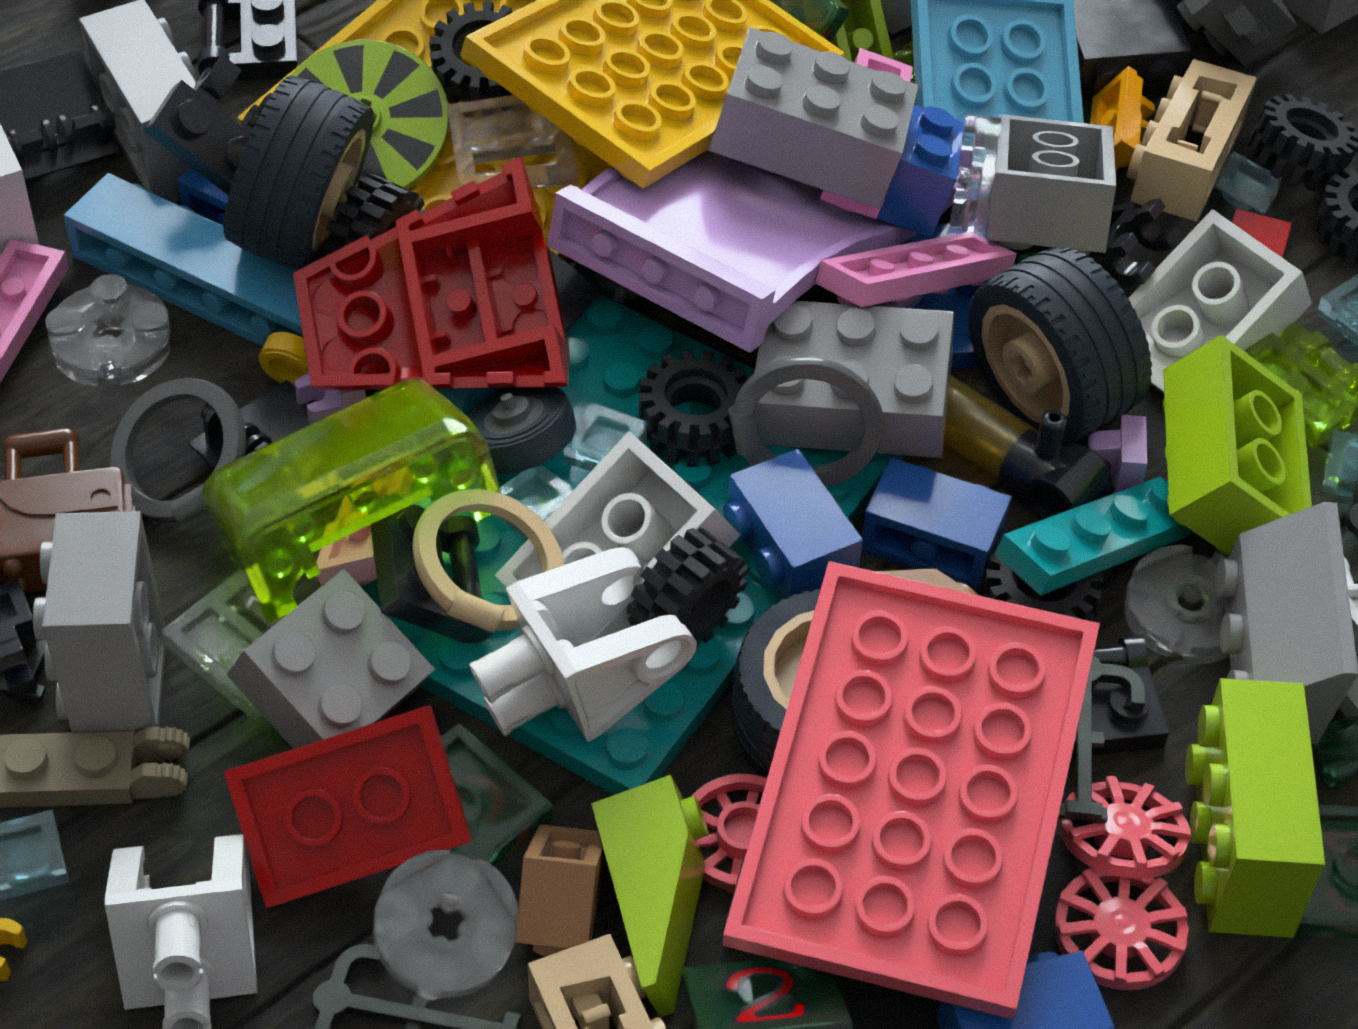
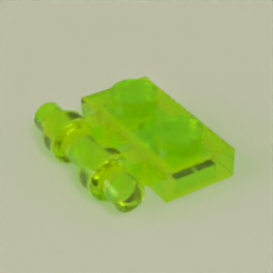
M1293 322L1283 331L1281 338L1272 332L1244 350V352L1302 394L1306 440L1316 448L1357 420L1358 363L1349 364L1331 349L1332 342L1319 331L1310 333L1298 322Z

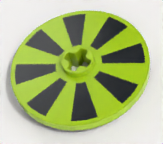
M353 40L319 51L293 72L292 76L325 85L332 90H337L349 97H354L373 109L374 125L372 137L359 178L363 176L369 178L370 174H374L406 189H410L419 183L439 160L449 134L450 117L448 103L438 77L414 53L388 42Z

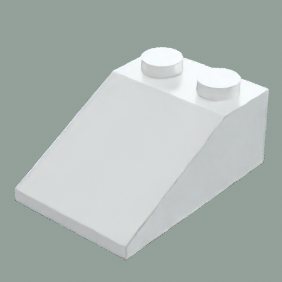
M1213 209L1155 269L1146 283L1141 284L1128 298L1137 313L1138 319L1142 323V328L1145 331L1146 340L1149 344L1150 359L1152 361V380L1150 385L1163 395V369L1220 335H1223L1252 358H1256L1272 347L1312 304L1301 270Z
M630 431L624 435L544 521L558 542L564 565L613 548L625 547L634 552L644 566V569L646 566L652 569L657 562L654 556L662 548L668 551L670 549V540L677 535L684 538L688 529L694 528L698 531L699 527L703 528L728 547L740 536L738 531L713 506ZM530 539L495 574L506 587L542 573L540 558ZM627 608L583 644L632 627L628 621L631 615L627 613Z

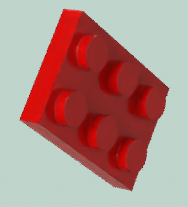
M431 705L224 771L266 908L473 841Z

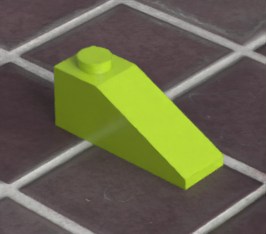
M668 775L591 803L641 988L660 1017L672 1014L675 1010L705 870V862L698 839L709 836L703 813L695 795L683 799L672 776Z

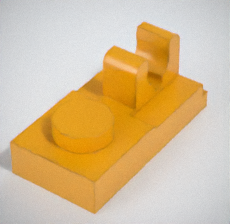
M1130 66L1125 68L1099 91L1092 100L1090 124L1113 126L1115 171L1129 166L1137 144H1142L1141 140L1149 124L1145 119L1155 112L1154 104L1142 96L1143 79Z

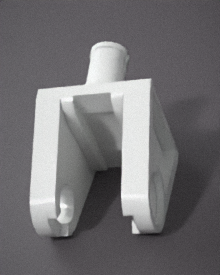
M625 547L613 548L520 580L506 588L523 635L510 641V643L493 653H489L469 664L472 674L485 695L483 698L485 705L504 736L539 714L557 706L560 710L566 708L587 742H590L615 724L691 660L696 651L697 641L687 627L674 615L660 616L583 644L627 608L629 603L635 600L630 595L634 586L644 582L640 576L644 571V566L631 549Z
M243 834L215 837L211 881L153 890L150 888L149 875H144V846L114 849L105 893V909L124 1009L165 1005L163 1029H212L209 1016L210 999L257 993L251 881L247 846Z

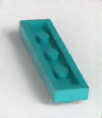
M1157 477L1003 535L994 554L1041 596L1195 534V532L1188 527L1181 526L1169 515L1167 497L1169 495L1168 482L1162 477Z

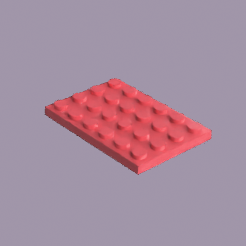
M829 561L723 933V946L1014 1020L1100 623Z

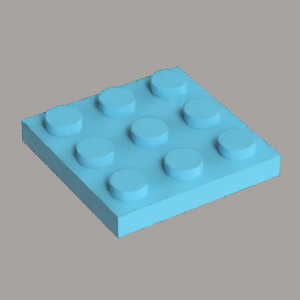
M910 0L915 84L918 85L916 105L923 108L929 106L941 108L949 112L955 119L964 122L962 142L995 145L999 114L1084 123L1074 0Z

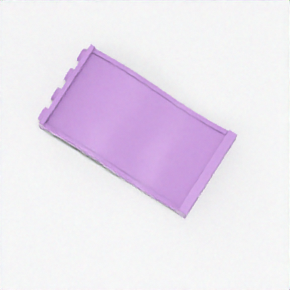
M961 145L957 181L942 214L953 203L961 207L967 201L980 153ZM706 150L644 189L633 181L624 178L614 167H610L581 190L569 185L558 191L555 196L547 246L750 353L763 344L768 326L801 295L816 285L815 280L820 260L897 246L918 233L857 212L844 211L834 204L820 200L822 192L820 188Z

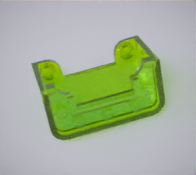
M410 379L397 383L218 468L205 481L201 493L202 501L213 526L269 624L287 615L297 607L293 598V589L303 573L306 574L308 580L321 574L313 552L426 497H429L433 503L442 496L460 490L482 489L501 493L488 444L473 421L430 383L422 379ZM470 511L476 522L492 515L487 512Z

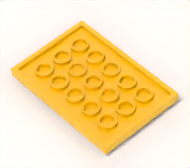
M537 0L467 35L460 56L481 70L487 78L497 82L526 103L532 111L541 114L570 135L577 144L588 148L614 167L624 178L633 181L644 189L709 149L749 27L763 32L779 33L792 42L821 52H834L841 56L845 52L770 0Z

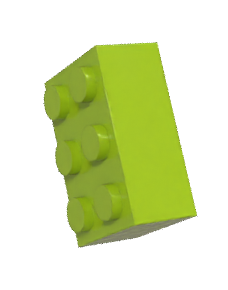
M1223 335L1218 336L1163 369V409L1166 423L1165 456L1167 459L1169 492L1167 505L1170 516L1181 526L1188 527L1213 544L1222 554L1229 556L1240 533L1312 506L1302 394Z
M1220 678L1212 704L1202 705L1199 712L1198 744L1188 745L1185 758L1186 783L1188 785H1196L1198 802L1194 801L1191 807V842L1201 844L1203 860L1199 861L1196 866L1194 880L1195 900L1197 904H1206L1208 932L1293 938L1325 866L1304 684Z

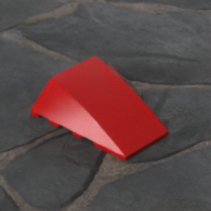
M521 156L502 165L503 172L478 185L473 180L451 191L450 193L453 198L422 214L416 209L395 220L396 227L371 240L366 235L293 273L310 381L314 390L569 387L570 349L550 249L547 246V236Z

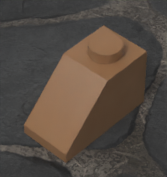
M539 825L523 857L515 943L533 945L532 950L535 953L549 956L591 941L595 929L605 863V852L599 831Z

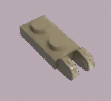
M159 726L145 727L136 734L135 731L0 735V808L132 804L133 799L161 798L162 796L167 798L170 796L176 797V795L186 791L187 773L185 768H180V765L166 764L164 760L172 762V760L179 761L180 758H185V755L189 754L190 737H188L187 732H183V729L169 728L168 726L166 728H160ZM150 762H163V764L150 763Z

